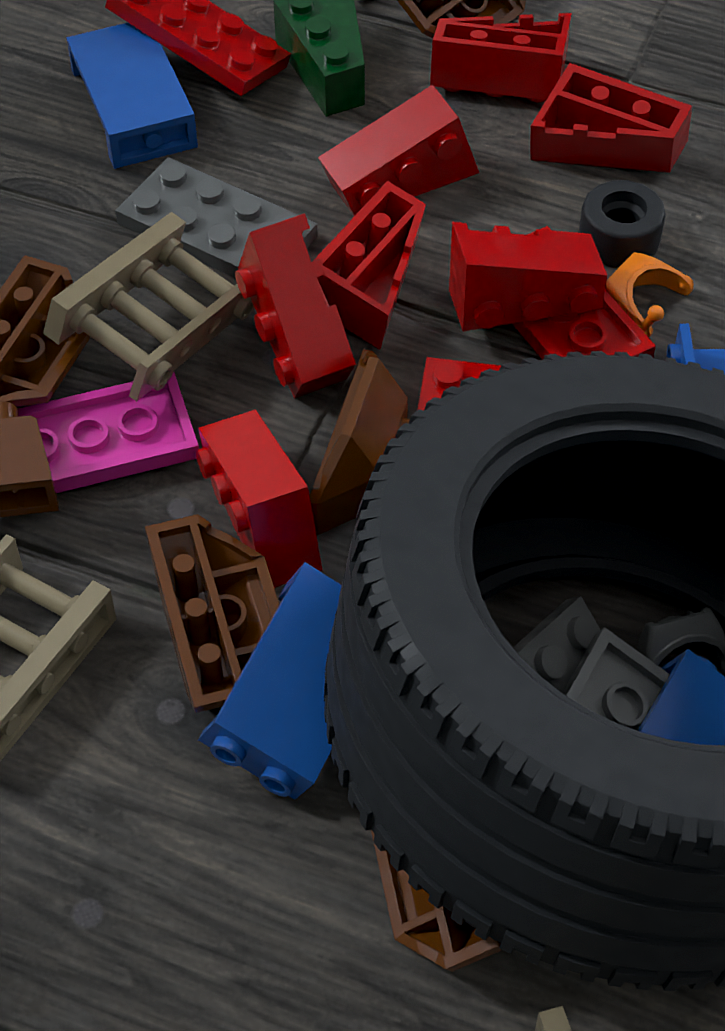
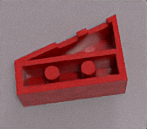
M559 13L558 21L533 22L534 17L532 14L519 15L518 23L494 24L493 16L440 18L432 42L430 86L442 87L450 92L466 90L483 92L492 97L507 95L527 98L533 102H545L564 72L572 13Z
M569 63L531 124L530 160L670 173L688 142L692 106Z
M433 85L318 157L331 185L353 216L364 207L387 181L415 197L479 173L459 117Z
M389 181L378 190L313 260L321 259L325 274L317 277L329 306L336 304L343 327L379 350L387 332L418 239L426 208L425 203Z
M305 213L249 232L238 270L235 271L236 282L242 296L245 299L250 297L257 314L254 315V321L258 334L263 342L270 341L276 355L273 364L278 380L284 387L289 385L294 399L346 380L356 365L336 304L329 306L317 277L325 274L321 259L312 262L310 260L302 236L304 230L310 229Z
M452 222L449 292L463 332L481 328L488 329L499 325L529 320L536 321L542 318L571 313H583L603 308L607 273L591 234L536 229L534 235L512 234L508 226L497 225L494 226L492 232L469 230L467 223Z
M256 409L199 427L202 448L195 450L200 471L205 479L211 477L216 498L220 505L225 506L240 541L265 557L274 588L286 584L304 562L320 572L323 571L308 486Z

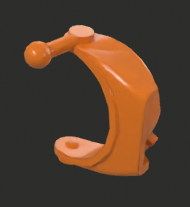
M634 252L608 278L605 290L639 328L650 337L653 333L652 325L654 322L663 319L664 310L661 306L654 305L649 308L648 316L644 319L634 304L632 297L633 288L642 285H660L679 294L688 295L693 291L694 283L689 276L663 261L643 253Z

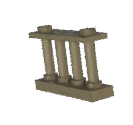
M173 212L167 214L53 297L43 332L44 335L58 345L75 332L77 334L85 332L136 369L137 372L129 397L136 402L151 389L156 391L162 389L171 378L174 370L237 318L241 320L247 318L255 308L250 297L245 299L242 296L237 284L234 286L183 250V243L180 241L186 221ZM163 265L166 267L173 265L217 296L218 299L209 307H205L156 271ZM135 286L137 288L144 286L191 321L178 331L128 295L127 292ZM105 309L108 311L115 309L162 344L152 353L148 354L99 319L97 315Z
M7 534L0 541V595L8 587L61 616V619L47 635L44 634L38 637L0 616V641L28 656L14 675H8L7 677L0 675V761L117 619L111 589L93 580L80 596L76 595L72 598L23 572L16 540Z

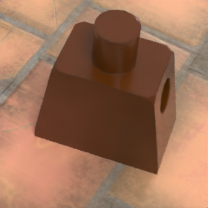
M0 401V517L59 511L58 499L37 419L30 415L18 417V409L14 404Z

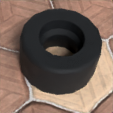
M612 180L597 185L587 194L582 205L579 233H589L592 235L602 263L616 268L620 267L634 252L653 257L657 253L662 238L666 216L664 203L655 191L641 183L629 180Z

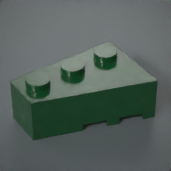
M273 0L275 41L280 47L291 53L290 64L324 115L327 117L365 105V63L354 0Z

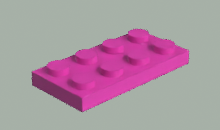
M174 372L162 389L159 391L151 389L137 402L129 397L133 384L132 381L52 400L48 403L18 408V417L30 415L37 419L56 493L197 459L195 450L199 449V445Z

